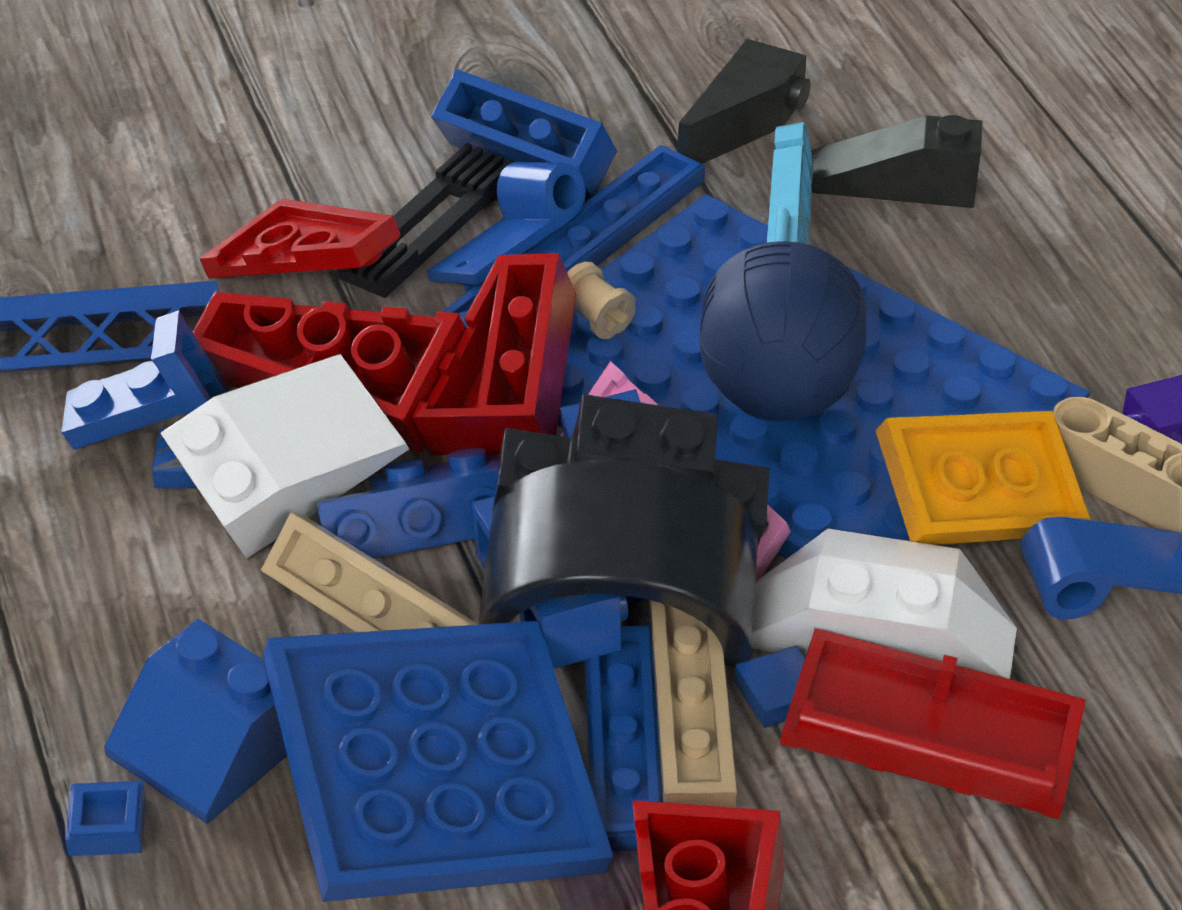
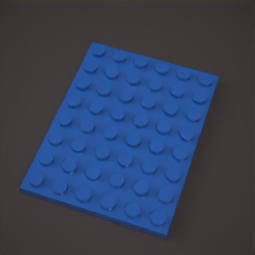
M705 194L601 269L606 282L615 289H626L636 298V312L625 330L610 339H600L590 330V322L578 312L573 314L560 408L581 403L582 395L589 394L611 361L626 375L632 384L643 394L646 393L659 406L718 414L715 459L770 467L767 505L786 521L791 530V533L777 553L779 556L787 559L827 529L910 541L876 435V429L886 418L1053 411L1057 403L1066 398H1089L1090 391L847 267L859 283L866 304V347L860 367L848 391L834 405L815 416L810 415L794 420L767 421L742 412L738 406L728 400L717 386L712 383L705 370L700 351L703 301L710 281L724 263L745 249L767 243L768 225ZM560 409L557 425L562 428V418Z

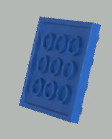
M539 621L267 639L263 658L322 902L604 874L607 872L614 856Z

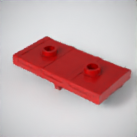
M815 628L782 729L780 745L795 749H806L865 765L866 768L876 771L891 772L950 788L954 792L969 796L972 794L1035 811L1043 816L1059 820L1065 800L1086 699L957 666L958 658L944 655L943 660L938 661Z

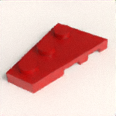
M281 198L199 259L208 278L362 268L379 260L383 254L382 251L400 238L401 234L392 215Z

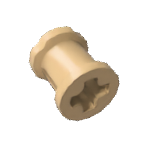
M585 261L572 267L567 274L576 292L574 313L578 312L590 322V330L600 339H610L624 331L635 315L636 298L626 289H615L606 282L602 270L592 262Z

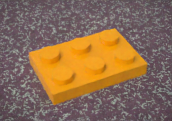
M1053 411L886 418L876 429V435L911 542L941 545L1022 539L1034 524L1045 518L1071 517L1091 520Z

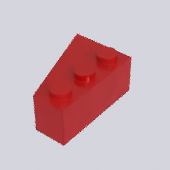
M559 253L498 255L464 318L467 327L453 353L446 351L438 366L441 376L427 402L419 401L411 416L432 455H448L458 450L470 448L485 449L486 455H500L505 428L556 435L576 300V292Z

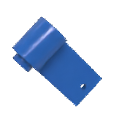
M516 161L508 164L500 174L496 191L503 219L426 270L429 280L461 283L464 290H471L486 279L498 255L523 254L569 222L580 212L585 200V184L580 171L572 164Z
M1049 517L1034 524L1023 536L1020 544L1022 556L1045 610L1051 616L1059 619H1075L1091 613L1102 604L1114 585L1182 594V532L1071 517Z

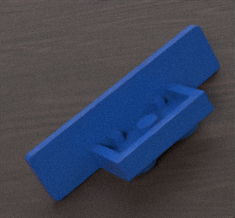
M470 448L452 452L447 455L448 462L424 467L422 460H404L385 466L386 474L369 477L371 491L320 500L316 506L319 525L372 558L474 539L472 502L494 497L499 459L493 454L486 455L485 449Z

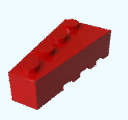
M214 292L192 332L224 382L236 388H241L341 354L403 438L408 448L422 453L426 443L411 416L419 401L427 402L441 376L438 369L446 351L453 353L466 327L460 314L437 311L436 317L410 315L407 308L383 306L381 312L352 310L348 308L346 303L323 301L322 306L319 307L295 305L291 298Z
M632 800L644 910H778L785 870L780 811Z

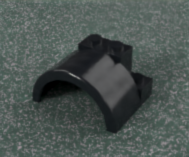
M587 394L582 395L572 438L505 428L498 462L478 625L510 623L524 610L544 601L560 597L583 594L631 596L671 606L705 624L721 643L724 664L726 666L735 667L736 664L749 661L752 648L757 552L767 520L770 467L715 459L718 414Z

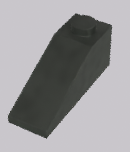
M747 38L678 122L677 152L703 164L774 132L778 126H784L795 110H802L809 97L811 82L810 79L805 78L807 55Z
M926 115L811 150L813 161L812 193L974 208L981 156L983 120L966 119L958 115H947L944 117Z

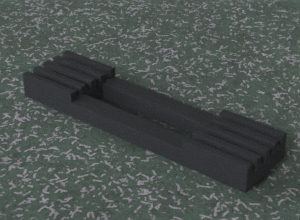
M466 143L436 170V178L394 215L401 237L382 251L381 258L366 267L337 269V278L386 298L497 195V183L500 174L508 164L514 161L508 159L504 163V157L500 155L493 159V152L487 151L483 155L482 148L477 147L472 151V144ZM449 195L460 198L408 247L403 242L397 246L398 241Z

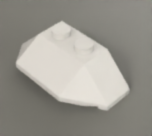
M827 529L756 581L751 649L777 652L797 645L803 656L806 657L814 629L817 628L942 661L944 655L958 658L957 666L1010 679L1017 628L960 549Z

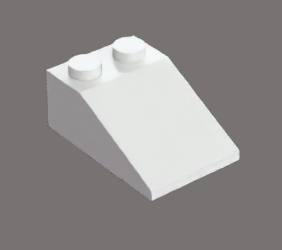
M341 354L217 395L161 432L173 453L246 559L278 538L291 512L309 518L317 512L316 506L320 500L340 497L409 450L403 438Z

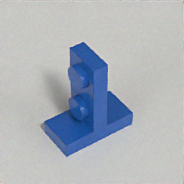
M179 311L156 318L152 361L144 362L132 370L99 381L91 380L85 382L79 387L67 391L61 433L73 450L184 413L189 414L213 397L230 391Z

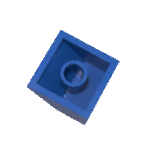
M198 618L147 658L104 746L105 754L108 758L206 824L211 822L287 756L264 659Z

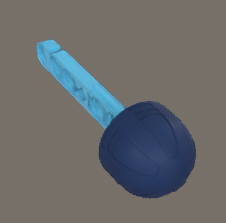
M804 122L778 126L775 129L774 143L776 150H774L767 243L745 249L724 263L710 281L703 301L700 351L710 380L742 412L767 421L794 420L810 415L815 416L834 405L848 391L860 367L866 347V304L859 283L852 272L840 260L820 248L809 245L813 161L808 131Z

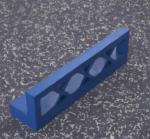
M205 281L0 297V332L22 330L31 337L15 357L0 358V373L152 361L153 346L151 345L154 340L156 318L179 311L183 317L201 316L214 292H219L218 282ZM145 321L154 328L138 347L122 348L105 334L114 323ZM83 325L93 333L77 352L61 353L44 339L52 328ZM99 340L111 348L90 351ZM38 344L50 353L30 355Z

